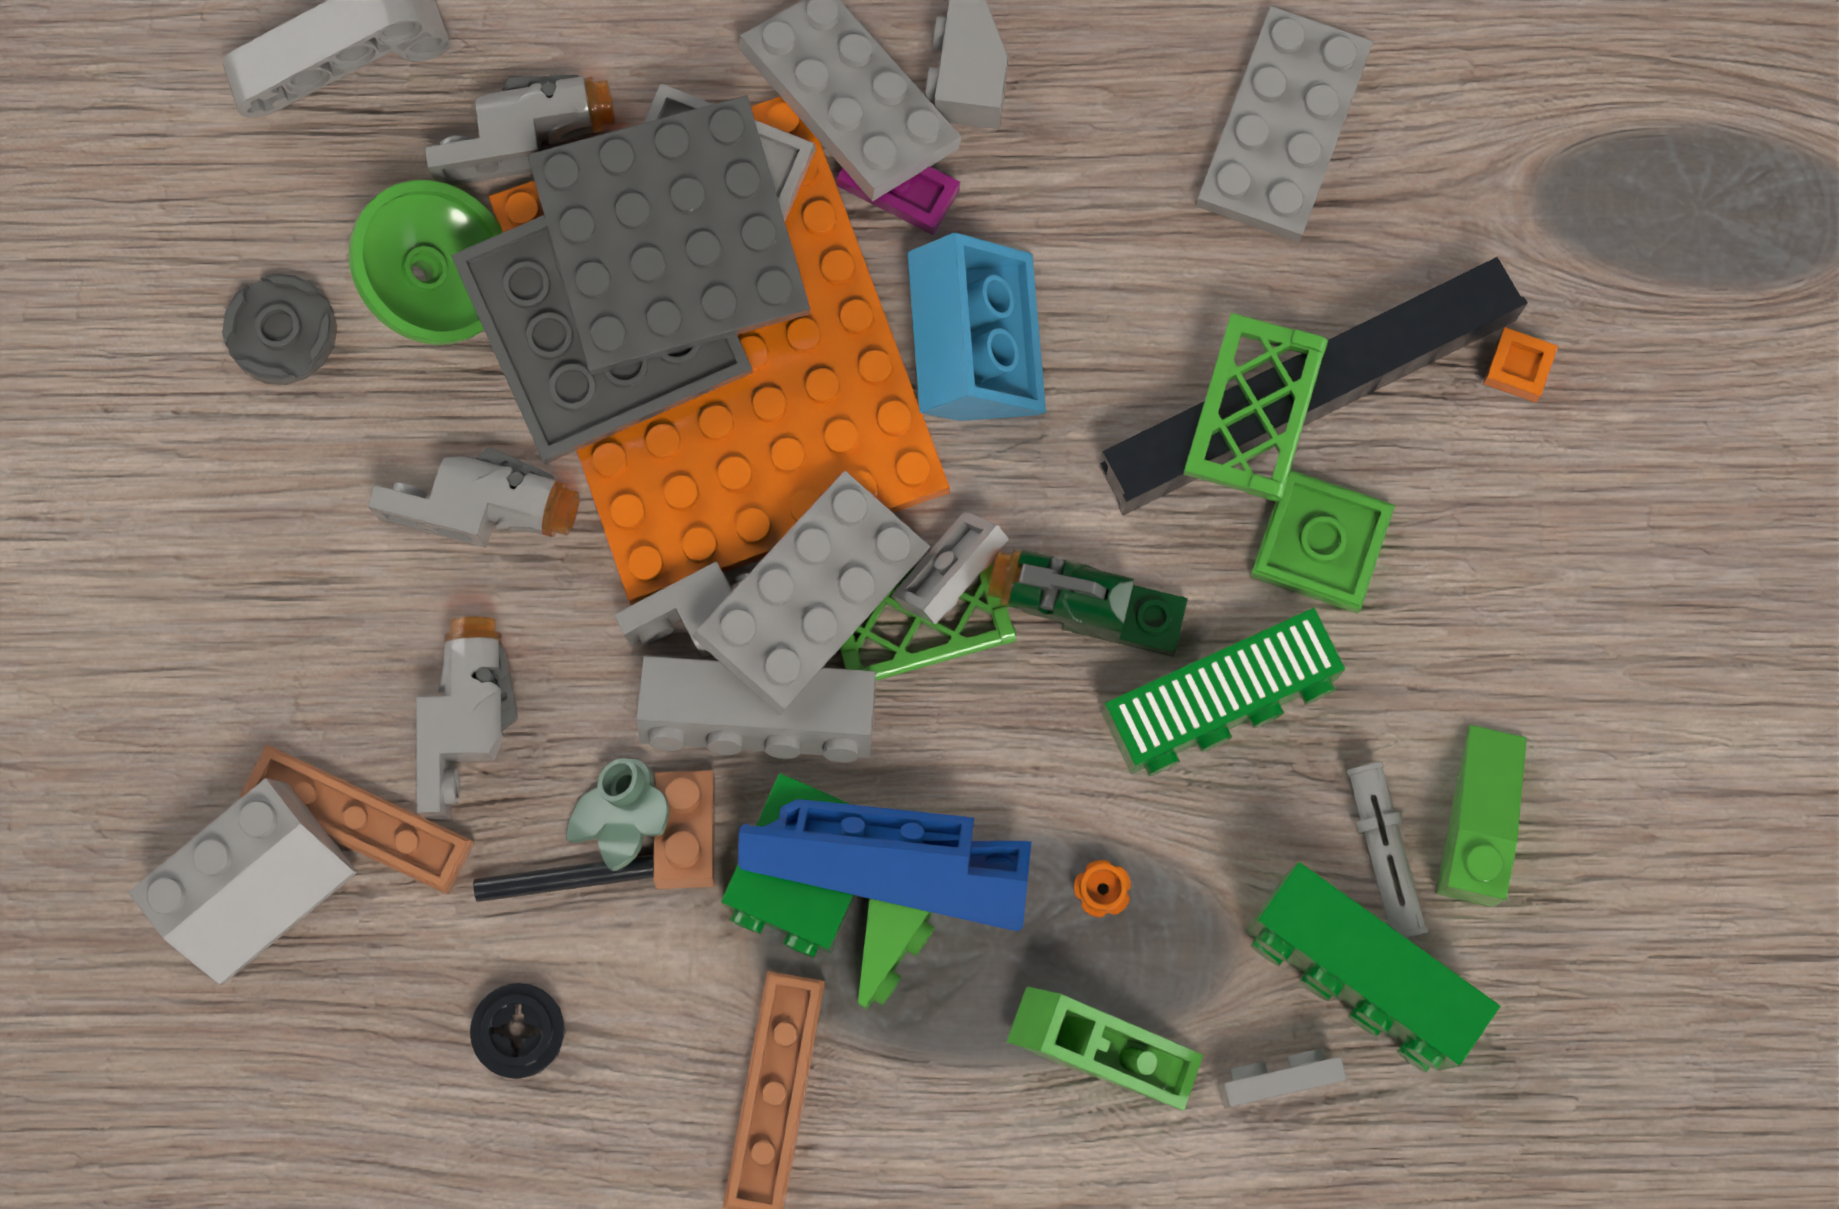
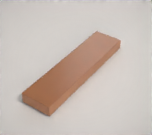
M267 744L240 794V797H243L265 778L289 783L296 795L307 806L317 822L333 841L448 895L475 843Z
M767 971L723 1208L725 1209L785 1208L825 990V981Z

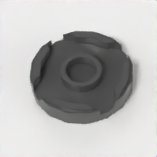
M272 274L262 277V281L254 283L251 287L246 285L235 294L225 311L222 334L230 356L245 374L266 384L288 385L307 379L325 364L335 347L337 323L332 306L314 284L296 275Z

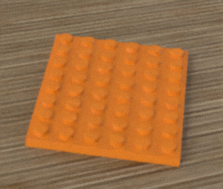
M781 96L751 106L754 120L815 144V154L785 221L809 302L810 314L737 334L752 367V374L577 450L630 605L651 596L716 561L722 573L763 559L844 471L851 475L892 513L950 493V486L923 414L919 411L917 398L821 143ZM535 181L489 196L496 219L502 228V233L544 215Z

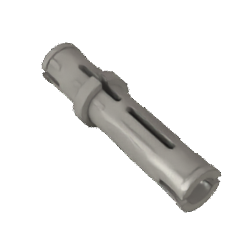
M1383 762L1349 769L1346 772L1348 777H1350L1361 820L1355 823L1358 834L1365 835L1389 926L1405 938L1428 933L1398 826L1404 823L1400 811H1394L1383 772ZM1371 797L1376 800L1387 846H1384ZM1387 856L1391 857L1403 906L1399 905Z

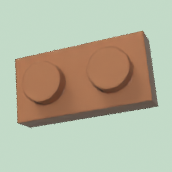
M713 770L656 772L655 788L666 795L670 809L664 833L654 836L653 881L656 889L715 887V776Z

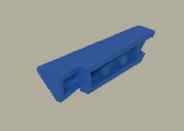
M797 799L782 806L778 820L764 827L750 826L748 823L740 826L738 865L742 870L1019 931L1023 928L1032 841H972L974 817Z

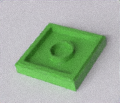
M1290 470L1282 501H1275L1250 577L1358 614L1362 608L1395 505Z

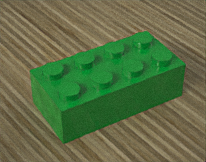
M1301 862L1294 865L1282 877L1245 930L1247 934L1254 938L1250 946L1258 954L1277 966L1286 961L1303 973L1299 982L1305 988L1325 1001H1329L1332 996L1342 1001L1352 1009L1348 1017L1356 1025L1378 1037L1380 1032L1389 1035L1401 1044L1397 1053L1423 1072H1428L1430 1067L1441 1071L1460 1066L1501 1007Z

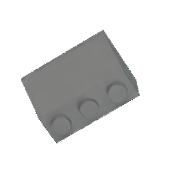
M265 778L128 893L165 941L217 984L224 985L358 872L317 822L307 806L296 795L289 783Z

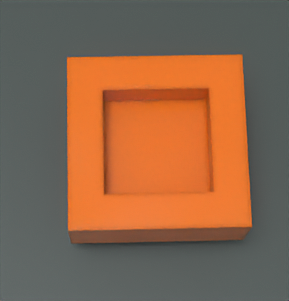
M1504 327L1500 333L1483 384L1537 403L1546 384L1558 345Z

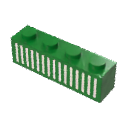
M1315 607L1106 702L1102 715L1131 775L1145 769L1148 776H1153L1178 764L1180 760L1177 753L1192 746L1198 745L1201 752L1208 751L1232 738L1229 729L1247 721H1250L1253 728L1263 726L1282 716L1284 711L1281 706L1302 697L1306 705L1331 694L1336 690L1333 682L1338 680L1345 671V667Z

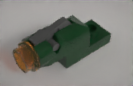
M1013 549L1012 554L998 551L988 589V596L1001 599L1000 605L1021 609L1023 612L1033 616L1064 623V631L1174 657L1188 598L1135 586L1133 585L1134 578L1101 571L1086 564L1061 560L1053 556L1024 549Z

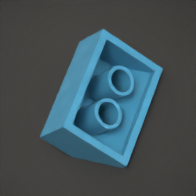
M956 232L907 252L920 413L956 421L1036 416L1046 413L1033 254Z

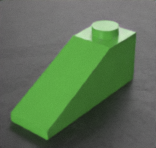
M1474 725L1468 726L1435 894L1489 907H1494L1507 900L1518 843L1527 737Z
M1026 986L1006 1041L1009 1044L1055 1063L1183 1111L1185 1110L1204 1056L1199 1052L1063 994Z

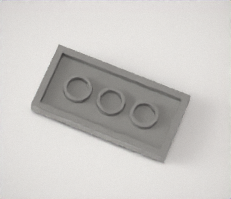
M802 0L740 35L739 49L871 201H874L959 149L961 135L840 0Z
M1270 6L1200 191L1196 207L1300 243L1374 41Z
M844 471L705 620L692 637L780 715L920 560L930 546L851 475Z

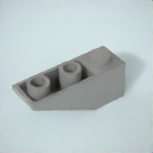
M949 0L947 17L937 16L933 50H941L942 53L940 67H929L926 97L929 101H935V107L949 123L1000 129L1007 81L1008 55L986 0Z

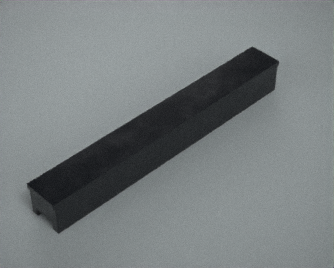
M1498 256L1329 339L1303 426L1515 322L1528 302L1524 296H1520ZM1301 353L1282 362L1293 382L1301 379L1307 354ZM1274 367L1246 380L1257 401L1286 387ZM1239 385L1224 392L1218 412L1222 420L1250 406ZM1290 394L1262 408L1277 435L1285 432L1294 404ZM1205 401L1102 451L1105 461L1100 463L1099 467L1120 504L1119 510L1123 516L1198 479L1184 475V470ZM1255 413L1227 427L1242 454L1270 440ZM1221 433L1213 434L1204 460L1223 465L1234 459L1235 457Z

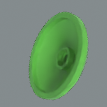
M413 180L393 185L379 193L366 205L352 229L349 241V265L355 287L365 305L376 318L399 335L417 342L433 345H447L468 340L481 333L484 328L451 255L501 234L502 228L483 204L465 191L452 185L431 180ZM412 267L422 269L426 275V281L418 280L412 272Z

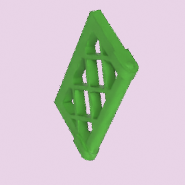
M1231 313L1185 466L1184 475L1244 491L1247 494L1272 501H1282L1328 340L1312 333L1297 329L1293 330ZM1245 337L1259 341L1265 353L1237 367L1234 358L1240 338ZM1288 350L1307 354L1301 379L1295 382L1291 380L1278 358L1279 355ZM1270 360L1286 387L1257 401L1243 374ZM1235 379L1250 406L1222 420L1218 412L1227 382ZM1290 394L1294 404L1285 432L1277 435L1262 408ZM1255 413L1270 440L1242 454L1227 427ZM1217 432L1221 433L1235 457L1223 465L1204 460L1211 436ZM1275 447L1279 455L1272 479L1254 474L1247 461Z
M993 562L989 567L980 572L979 579L981 585L975 596L972 597L963 592L958 598L968 603L969 606L955 631L939 623L935 625L904 610L896 600L890 598L915 569L914 567L876 607L865 628L858 627L855 633L860 635L857 642H855L854 635L852 634L840 647L846 669L876 671V681L996 646L1016 642V629L1012 626ZM983 594L985 595L987 604L980 601ZM886 605L915 620L900 647L871 632ZM975 608L991 615L995 630L968 638L961 635ZM921 623L950 638L949 642L944 645L912 654L906 651ZM866 639L894 653L895 656L891 660L863 667L859 652Z

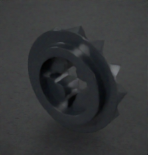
M523 983L504 985L490 992L477 1006L470 1026L472 1048L479 1061L491 1072L512 1079H521L540 1074L559 1056L566 1034L561 1008L554 999L544 990ZM519 1005H521V1014L524 1015L525 1024L534 1026L536 1029H542V1034H534L533 1037L524 1038L522 1048H519V1057H516L517 1049L514 1048L513 1039L505 1037L500 1033H494V1028L504 1029V1026L513 1025L515 1015H518Z

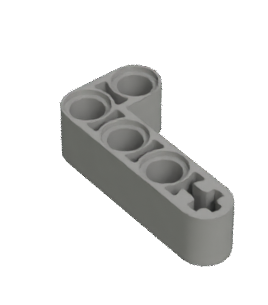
M327 0L234 49L224 57L223 67L238 112L244 117L257 118L272 114L390 52H394L407 61L424 62L445 53L450 48L451 42L436 0Z

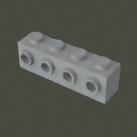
M644 656L636 717L640 743L649 744L651 747L662 751H677L682 749L683 746L705 747L711 752L721 755H734L742 750L765 751L768 755L780 759H791L800 754L824 755L828 760L841 763L853 762L858 758H871L876 671L822 668L779 715L720 661Z

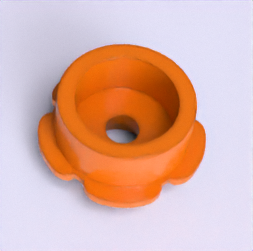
M1096 860L1086 866V871L1078 874L1075 879L1074 894L1076 898L1081 899L1082 909L1090 916L1102 918L1107 913L1117 915L1129 903L1128 890L1131 888V880L1128 873L1120 866L1115 867L1111 865L1107 860ZM1106 884L1109 889L1108 893L1100 894L1097 890L1098 885Z

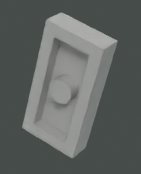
M964 511L892 594L893 598L904 610L936 625L943 615L956 605L958 598L980 572L990 566L995 555L1009 538L997 524Z
M1322 1048L1288 1056L1291 1068L1268 1073L1265 1062L1230 1069L1233 1081L1219 1085L1224 1108L1346 1081L1347 1077L1342 1057L1326 1060Z

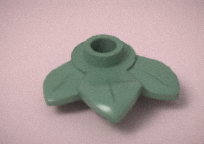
M619 758L607 764L599 775L597 788L585 793L576 804L567 827L566 840L570 843H579L598 839L603 860L612 871H617L634 860L642 848L644 835H662L669 819L670 809L666 795L654 787V775L651 769L638 759Z

